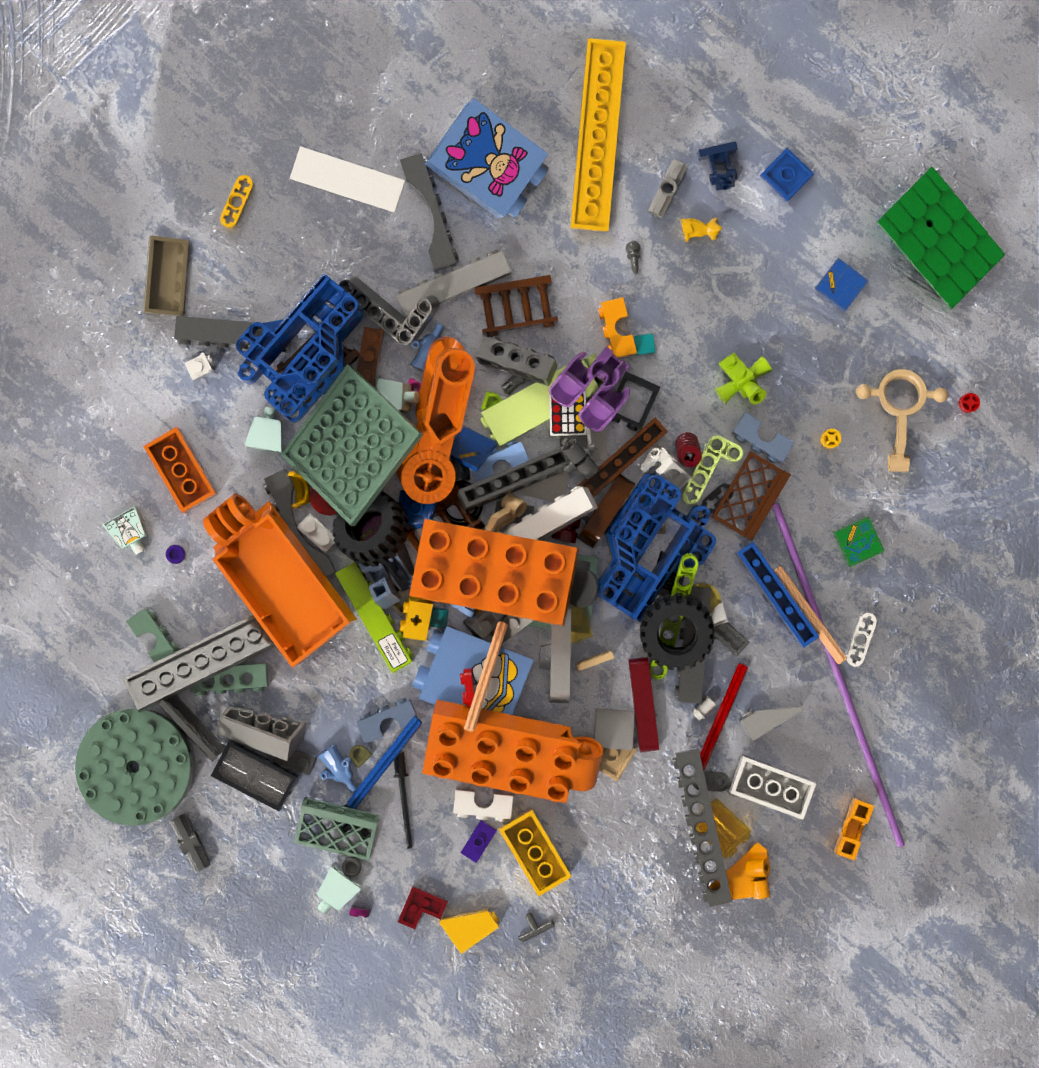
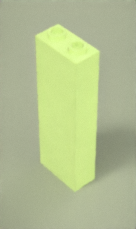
M582 359V363L587 367L584 359ZM567 365L555 371L549 386L536 382L481 412L483 416L480 418L485 428L489 427L492 432L489 436L497 442L499 447L550 420L548 390ZM595 379L591 381L585 390L586 399L592 397L599 389Z

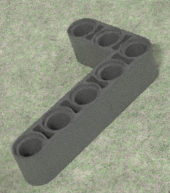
M350 277L339 283V286L357 300L367 317L402 345H408L420 337L440 306L437 297L434 295L426 296L417 301L406 318L359 278ZM426 302L429 303L430 309L426 307ZM377 307L381 310V314L378 313ZM416 317L419 318L420 324L416 321ZM406 331L410 334V338L407 337Z

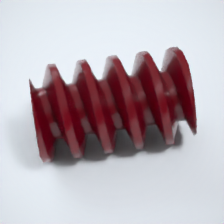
M691 432L681 433L675 441L678 461L685 467H694L702 459L698 438Z

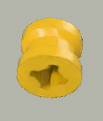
M828 429L822 433L820 440L824 447L832 449L840 444L842 437L836 429Z

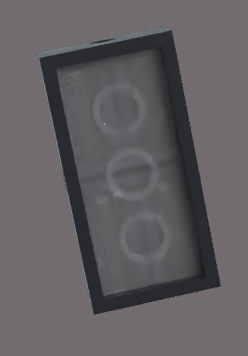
M230 740L218 760L211 777L280 811L299 775Z

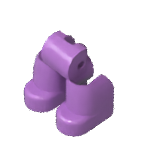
M608 347L604 348L589 368L582 363V359L587 353L580 352L567 365L548 390L551 397L557 403L564 407H571L595 377L603 381L596 393L578 414L579 419L586 427L597 432L602 431L630 395V388L628 387L622 393L612 389L630 365L624 360H619Z

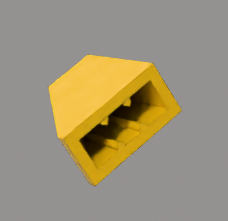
M489 909L442 917L439 923L462 954L499 928L498 922L500 919L494 911L490 912Z

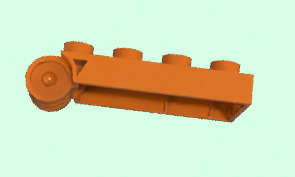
M234 493L203 519V525L207 533L217 542L213 547L215 550L214 563L292 668L304 662L357 620L270 501L255 511L243 496Z
M436 699L422 774L567 803L570 789L587 791L595 787L604 753L602 745L595 739L584 736L573 737L571 735V728L568 726L485 709L480 711L475 730L473 732L467 731L464 727L470 708L466 705Z

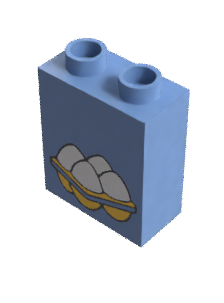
M448 625L444 632L434 629L426 651L436 655L430 668L420 665L412 687L422 690L418 699L434 705L437 699L467 706V704H463L462 693L466 691L465 685H461L460 673H464L463 669L471 668L475 695L491 642ZM501 646L481 709L512 715L534 659Z

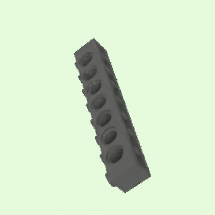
M695 748L676 752L673 763L675 769H679L680 773L677 781L679 788H683L684 791L681 799L683 807L688 809V814L685 817L687 826L692 827L693 833L689 834L691 844L696 845L697 852L694 853L695 863L700 864L701 868L698 876L700 884L704 883L705 891H702L704 903L708 902L709 907L732 902L699 749ZM687 765H692L695 769L694 773L690 776L684 774V768ZM691 784L698 785L699 790L696 794L688 792V787ZM696 803L702 804V812L694 813L692 811L693 805ZM704 822L707 824L705 832H698L696 830L698 823ZM708 841L711 843L709 851L701 850L703 842ZM707 861L715 862L716 865L713 870L705 869ZM718 880L720 882L719 887L711 889L709 887L710 881Z

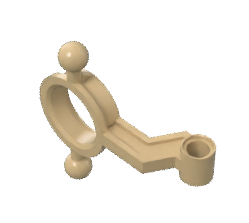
M899 369L888 373L882 379L879 388H870L867 384H861L857 387L856 394L860 399L878 396L885 411L896 416V441L893 454L888 456V471L908 472L910 457L909 455H904L907 443V416L918 412L924 405L926 398L934 399L939 403L945 402L948 399V391L942 387L934 391H927L926 385L919 375L910 370ZM897 379L911 382L918 392L917 403L909 409H898L892 406L885 395L886 386L890 382Z
M508 493L501 502L503 509L492 514L484 530L499 533L502 527L512 523L516 517H520L525 512L527 503L516 495Z

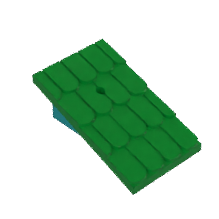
M932 166L876 222L950 310L1005 256L1002 249Z

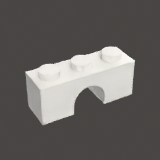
M456 788L453 813H457V817L462 818L476 815V819L487 820L488 817H495V821L507 822V819H511L513 794L494 792L493 802L489 806L483 807L475 801V790Z

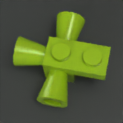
M732 353L718 363L720 368L731 379V382L714 389L724 404L737 392L744 399L748 397L753 405L759 404L765 399L767 392L758 385L756 378L773 370L763 356L749 369L735 353Z

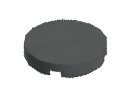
M576 569L569 602L575 607H588L597 600L600 593L599 580L593 572L586 569Z

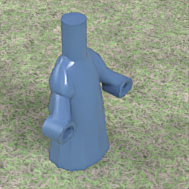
M437 323L433 334H427L423 339L411 343V346L415 349L419 345L422 346L409 364L410 366L422 372L424 371L428 349L434 340L440 338L444 328L443 325Z
M336 744L329 746L317 755L332 772L324 770L320 774L321 779H334L337 782H343L351 793L357 790L356 785L351 779L353 776L350 768L351 759H344L338 751Z

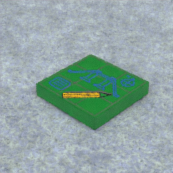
M869 516L833 532L849 567L885 551Z

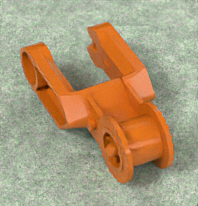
M450 336L437 338L428 349L419 389V402L416 403L415 408L418 420L416 428L424 435L397 469L399 481L407 495L423 504H433L443 500L454 487L456 479L455 470L449 458L454 436L462 430L475 372V363L471 355L464 350V347L457 339Z

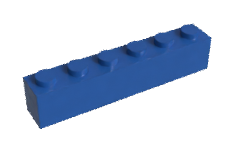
M750 542L737 551L735 554L800 647L805 648L819 638L815 629L754 542Z

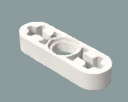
M871 613L861 614L857 621L846 653V661L851 666H860L865 659L877 624L876 617ZM868 616L870 621H872V624H868L866 630H870L869 634L865 631H859L860 627L864 629L865 623L862 621L863 618ZM859 634L866 636V643L864 645H858L856 642V637ZM853 645L857 648H864L863 652L858 651L857 656L860 657V660L852 663L853 659L850 658V655H854L856 649H852Z

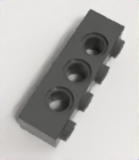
M484 336L476 354L480 364L546 386L550 385L557 369V363L553 356L538 354L531 348H520L513 342H502L494 336H491V338ZM499 351L504 352L503 355L496 356ZM516 357H521L520 361L513 362ZM533 363H539L538 367H531Z

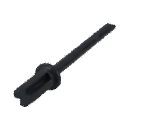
M400 752L394 759L395 775L393 777L399 779L406 847L410 849L412 848L404 781V777L409 776V774L406 773L404 752Z

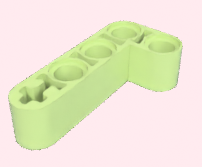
M721 436L712 437L702 453L700 463L695 466L691 474L692 479L686 484L682 492L683 502L687 505L697 503L720 457L732 463L737 462L743 456L742 448ZM713 440H719L721 442L722 446L720 450H715L712 448L711 444ZM731 448L736 449L739 453L736 459L729 456ZM705 457H710L713 460L711 467L704 466L703 459ZM696 474L704 476L703 484H697L694 481ZM690 484L700 488V491L696 489L693 494L696 498L688 501L686 493H690L693 487H690Z

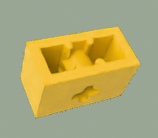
M408 596V601H404L403 613H405L404 620L401 619L399 631H402L403 638L426 641L433 607L432 601ZM415 615H418L419 618H416V620L413 621L412 618H415Z

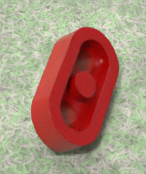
M467 668L463 669L464 673H460L461 685H465L466 691L462 693L463 704H467V707L470 708L474 698L472 670Z

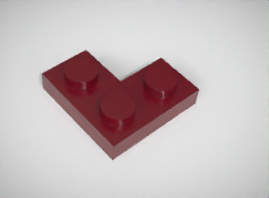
M412 886L398 923L415 930L422 912L441 919L448 900Z

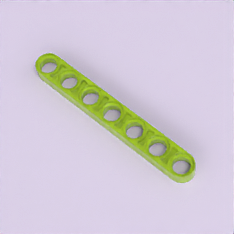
M687 553L682 556L670 596H675V593H681L683 596H686V594L690 595L698 569V559L694 554ZM688 558H692L695 561L694 566L691 568L684 565V561ZM683 576L690 579L689 584L685 586L679 584V579ZM679 616L677 621H670L667 618L662 622L659 637L666 645L675 646L683 616ZM666 630L673 631L674 636L671 639L663 637V633ZM651 660L649 669L652 678H664L667 674V666L663 665L664 670L661 674H655L653 668L657 666V661Z

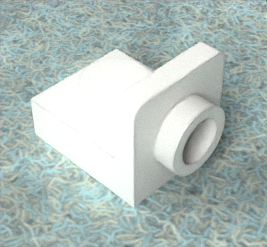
M203 352L200 356L186 362L185 365L192 380L195 381L213 372L212 366L215 363L211 355L207 356Z

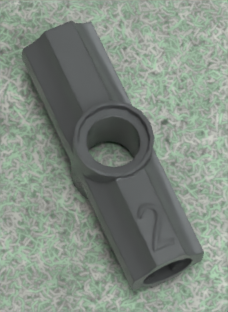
M185 813L169 821L178 838V845L183 854L187 856L194 872L196 873L210 866L211 864L202 848L201 839L197 832L193 831Z

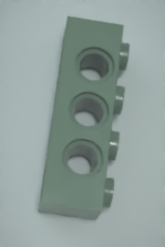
M268 664L236 665L214 676L215 682L213 686H208L203 681L191 687L190 692H195V696L207 695V691H214L215 694H225L226 690L234 689V693L245 692V688H253V691H264V687L269 686ZM245 673H250L253 676V681L250 684L246 683L243 679ZM227 674L232 675L234 678V682L231 685L226 684L224 681Z

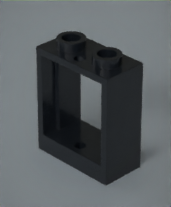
M626 371L616 392L621 393L625 383L628 382L652 393L639 423L618 413L611 421L618 424L622 421L627 424V428L637 431V429L641 430L660 390V386Z

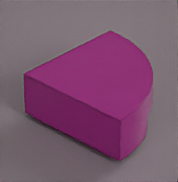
M351 906L349 915L367 918L370 915V909Z

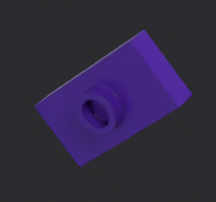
M480 820L460 853L477 863L497 829Z

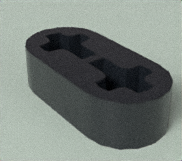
M724 483L719 485L703 499L702 506L706 507L707 500L712 501L716 498L718 501L714 503L715 508H709L710 512L714 513L723 496L721 498L718 497L722 492L721 488L726 489L730 484ZM731 492L728 496L729 500L732 498L734 492Z

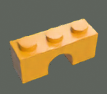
M624 298L601 302V308H598L600 320L604 319L605 326L602 329L604 337L608 338L610 343L607 347L614 352L613 355L618 359L636 355L637 351L633 335L621 336L615 330L616 322L628 317Z
M854 797L852 798L833 852L855 861L861 845L862 831L870 820L874 805Z

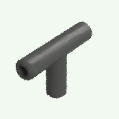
M532 913L525 915V918L531 930L518 936L520 943H523L555 927L553 920H550L538 926Z

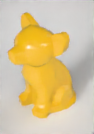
M680 218L685 242H689V239L692 237H703L705 235H708L711 240H716L717 235L722 230V227L717 223L718 218L711 219L707 224L694 218Z

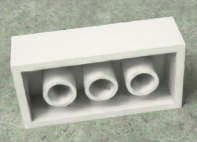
M741 755L728 791L731 794L803 820L816 783Z

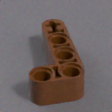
M619 474L577 539L593 549L632 491L635 483Z

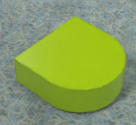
M486 391L481 409L487 410L502 401L501 397L496 393Z

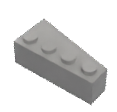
M228 706L220 716L218 735L288 761L304 740L306 722L299 721V723L290 722L289 718L282 717V720L270 718V714L255 715L253 711Z

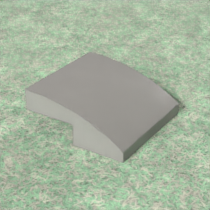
M596 708L594 739L603 748L633 750L635 711Z

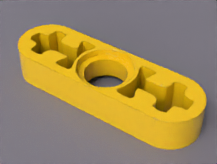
M241 175L237 178L221 214L220 221L226 228L231 229L237 226L254 188L252 179L247 175ZM248 180L249 187L244 188L243 193L246 194L244 197L241 193H237L236 190L241 191L242 186L240 182ZM234 197L242 198L241 206L234 207L232 205ZM229 207L234 211H239L238 214L234 212L232 215L234 222L227 224L225 217H229L231 214V210H228Z

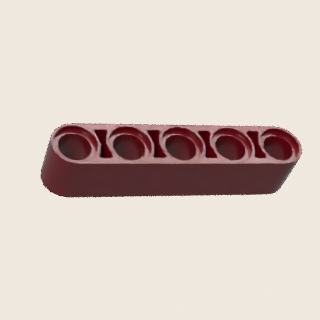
M648 657L628 659L640 753L658 751L659 742Z

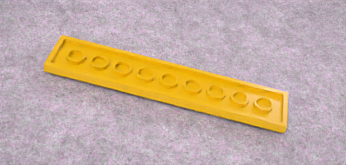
M588 38L570 229L609 231L626 46L624 41Z

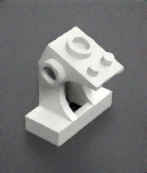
M653 445L645 461L641 463L640 469L644 473L655 474L657 472L661 477L679 489H682L692 479L691 475L683 469L671 453L657 445Z

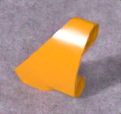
M758 842L726 871L732 900L753 897V899L771 897L768 882L770 874L768 849ZM715 880L713 883L709 885V887L711 889H717L720 885V882L718 880Z

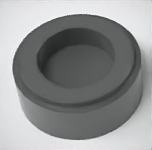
M349 857L343 862L342 871L348 877H355L361 871V863L357 858Z

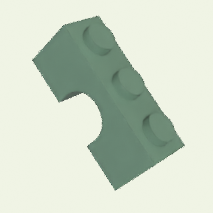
M144 608L126 622L136 637H140L147 632L152 633L156 637L157 643L155 648L148 652L155 663L179 651L180 648L175 641H170L168 638L169 632L165 626L159 625L157 622L158 616L154 610Z

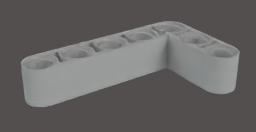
M569 603L565 626L551 624L550 703H569L571 603Z

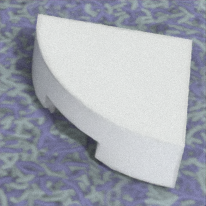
M720 603L710 614L714 627L729 622L726 606L724 603Z

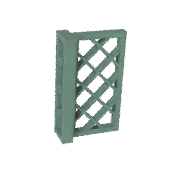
M307 797L304 798L294 843L369 861L380 815ZM304 815H312L316 821L308 824L304 819ZM330 819L334 825L327 829L322 821ZM345 823L350 824L353 830L345 833L341 825ZM319 824L323 832L315 835L311 827ZM337 828L342 836L334 840L329 832ZM367 828L372 831L371 835L364 838L359 830ZM307 830L312 838L308 840L300 838V833ZM356 833L360 841L353 844L348 836ZM326 834L331 842L322 844L318 838ZM345 839L349 847L345 849L340 848L337 842ZM363 843L367 848V853H360L355 847Z

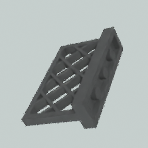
M177 695L166 700L163 699L158 703L163 711L212 762L223 753L226 746Z

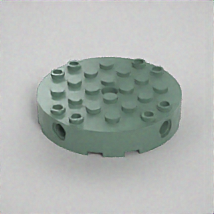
M137 709L120 710L97 721L83 737L75 762L77 784L87 804L101 817L117 824L129 826L151 823L172 813L187 796L192 785L193 772L195 770L193 750L182 729L167 716L147 709L140 713ZM135 761L139 764L138 772L132 769V764Z

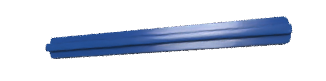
M414 716L347 801V805L350 808L356 809L422 725V721L418 717Z

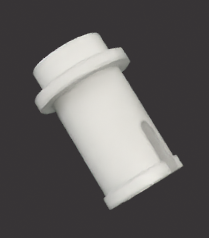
M707 696L697 708H693L692 714L699 721L701 719L704 720V716L716 704Z

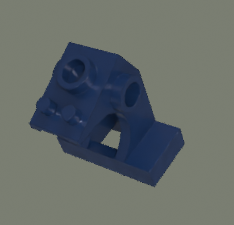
M736 141L700 149L697 152L699 161L704 159L709 161L712 173L709 174L711 186L715 185L716 191L735 187V180H738L737 171L731 168L729 154L735 153L738 149ZM725 163L727 173L717 174L715 165Z

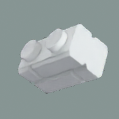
M311 513L297 526L303 534L325 553H328L335 545V537H333L332 532Z

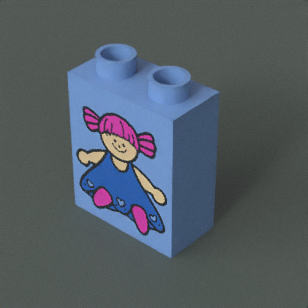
M475 98L466 103L424 163L497 218H503L507 213L515 218L527 202V198L521 195L526 185L530 182L537 186L549 170V167L543 163L548 155L547 152Z

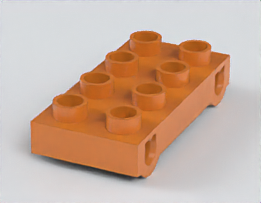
M424 519L409 596L565 626L580 549Z

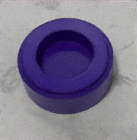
M171 545L166 550V558L170 563L179 564L185 559L186 552L180 545Z

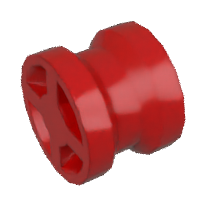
M967 393L959 399V408L965 413L974 412L980 406V399L974 393Z

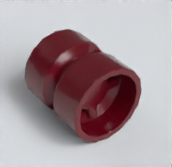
M581 518L552 534L551 538L575 544L578 535L576 529L580 526Z

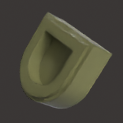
M355 745L349 753L351 761L358 768L373 755L363 745Z

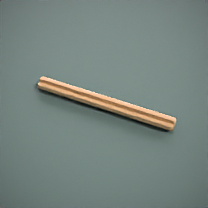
M782 566L774 570L775 574L815 629L819 639L836 663L841 664L847 659L846 655Z
M499 621L497 623L464 729L473 732L475 730L508 626L505 622Z

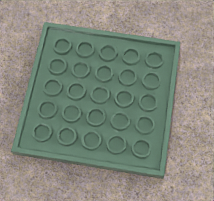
M347 364L283 450L281 456L349 525L355 526L424 434L353 366Z

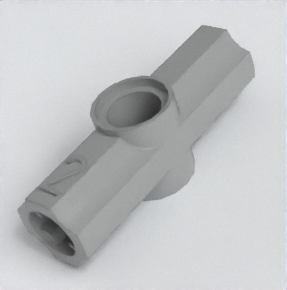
M675 159L672 160L648 209V212L652 215L663 218L688 168L683 162ZM668 184L672 186L673 191L666 193L663 191V186Z

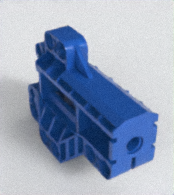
M323 273L284 319L265 323L254 322L236 342V349L246 359L239 366L240 369L237 372L239 378L244 383L251 385L262 374L272 381L264 392L265 399L289 421L299 422L318 399L326 394L346 367L343 342L364 318L363 309L352 295ZM328 301V302H329L330 304H332L335 308L332 309V308H331L329 305H327L325 302ZM314 315L322 321L321 324L313 318ZM306 324L316 332L315 335L284 371L279 374L270 365ZM258 329H263L262 335L255 336V332ZM249 343V350L242 351L243 346ZM251 363L258 369L257 371L250 366ZM335 367H337L336 372L334 374H330V372ZM248 371L251 375L248 377L244 372ZM324 381V386L320 389H317L318 386ZM311 396V401L309 403H305L306 400ZM277 397L282 399L280 403L276 400ZM299 410V415L296 418L289 417Z
M645 474L640 479L624 506L618 510L604 532L612 560L601 575L598 583L600 588L598 597L639 623L643 614L646 613V608L649 604L652 605L671 573L678 571L682 556L687 553L693 554L698 552V566L705 562L716 544L715 536L704 529L709 521L710 510L705 506L695 505L690 509L687 516L676 510L674 507L680 500V489L663 477L654 474ZM654 479L655 484L651 487V481ZM667 489L670 495L662 490ZM642 495H644L643 503L640 502ZM698 510L702 511L704 517H699L697 514ZM668 517L681 525L652 572H650L638 563ZM691 517H692V519H695L696 521L701 522L700 525H699L698 523H696L695 521L691 520ZM648 520L649 523H648L647 526L645 527L644 531H642L641 529L643 528L644 524H645L646 521ZM639 534L640 537L638 538V540H637V542L635 543V545H633V542H634L635 538H636L637 535ZM707 535L709 543L703 545L702 538ZM691 558L684 561V565L688 568L693 567L695 564ZM619 571L618 577L614 578L615 573ZM636 572L645 579L642 581L634 576L633 573ZM608 587L609 591L604 595V590ZM625 588L628 591L632 592L634 596L631 597L630 595L626 594L625 592H623V589Z

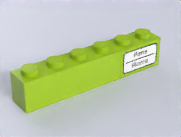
M353 562L336 572L337 578L391 672L394 673L413 662L412 657H414V654L409 646L405 648L402 642L405 639L399 630L396 631L393 627L395 621L391 614H386L384 609L374 602L368 588L372 584L370 580H366L365 573L361 571L360 566Z

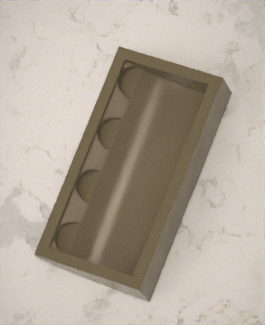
M159 236L149 237L143 313L183 316L189 240Z

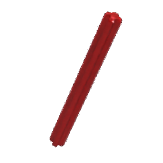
M738 664L700 752L703 771L708 764L748 670V667L743 664Z

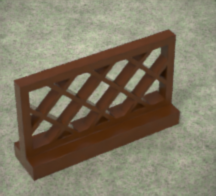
M750 451L711 518L752 541L791 474ZM751 457L758 460L760 469L749 470L748 462ZM769 468L775 470L777 474L774 479L766 481L764 470ZM761 471L763 482L753 484L750 473ZM748 474L750 485L740 488L738 479L740 476ZM764 484L766 490L764 496L756 497L754 486ZM751 487L754 498L743 501L741 490ZM738 491L741 502L730 504L728 496L731 492ZM754 500L756 509L754 512L747 514L744 503ZM741 504L744 515L734 517L731 506ZM728 507L731 518L723 520L717 516L722 508ZM745 517L747 525L743 531L736 527L734 519Z

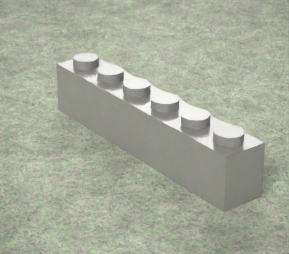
M491 251L487 254L488 257L475 258L469 261V265L464 267L462 265L452 268V272L446 275L445 272L435 275L434 280L429 282L423 280L417 283L415 288L410 289L407 287L400 290L396 296L405 317L407 318L417 301L426 296L434 295L442 304L475 290V287L485 286L511 275V270L503 251ZM426 302V307L430 309L429 303Z

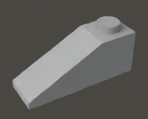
M800 706L755 711L750 709L742 714L743 718L740 721L754 741L801 712L802 708Z

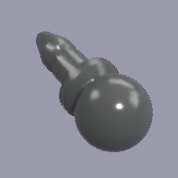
M629 241L626 244L625 250L627 258L631 261V269L636 275L639 269L638 259L640 258L639 252L641 247L637 241Z

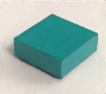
M653 334L634 336L636 355L656 353Z
M432 607L429 626L446 629L449 610Z

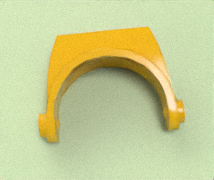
M290 471L288 476L292 478L295 486V503L291 507L297 509L300 508L299 506L311 502L310 486L299 473Z

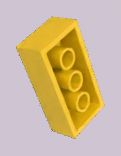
M532 808L499 827L500 833L538 897L572 877Z

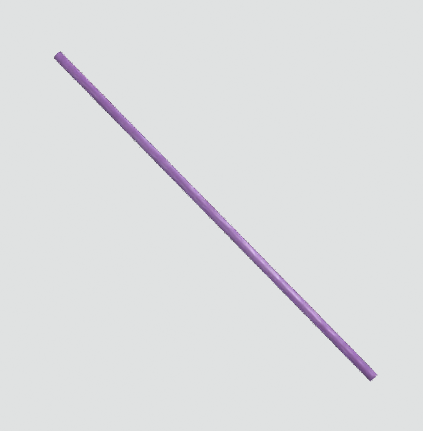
M776 503L772 507L807 602L823 623L779 503ZM824 646L897 847H902L905 843L841 669Z

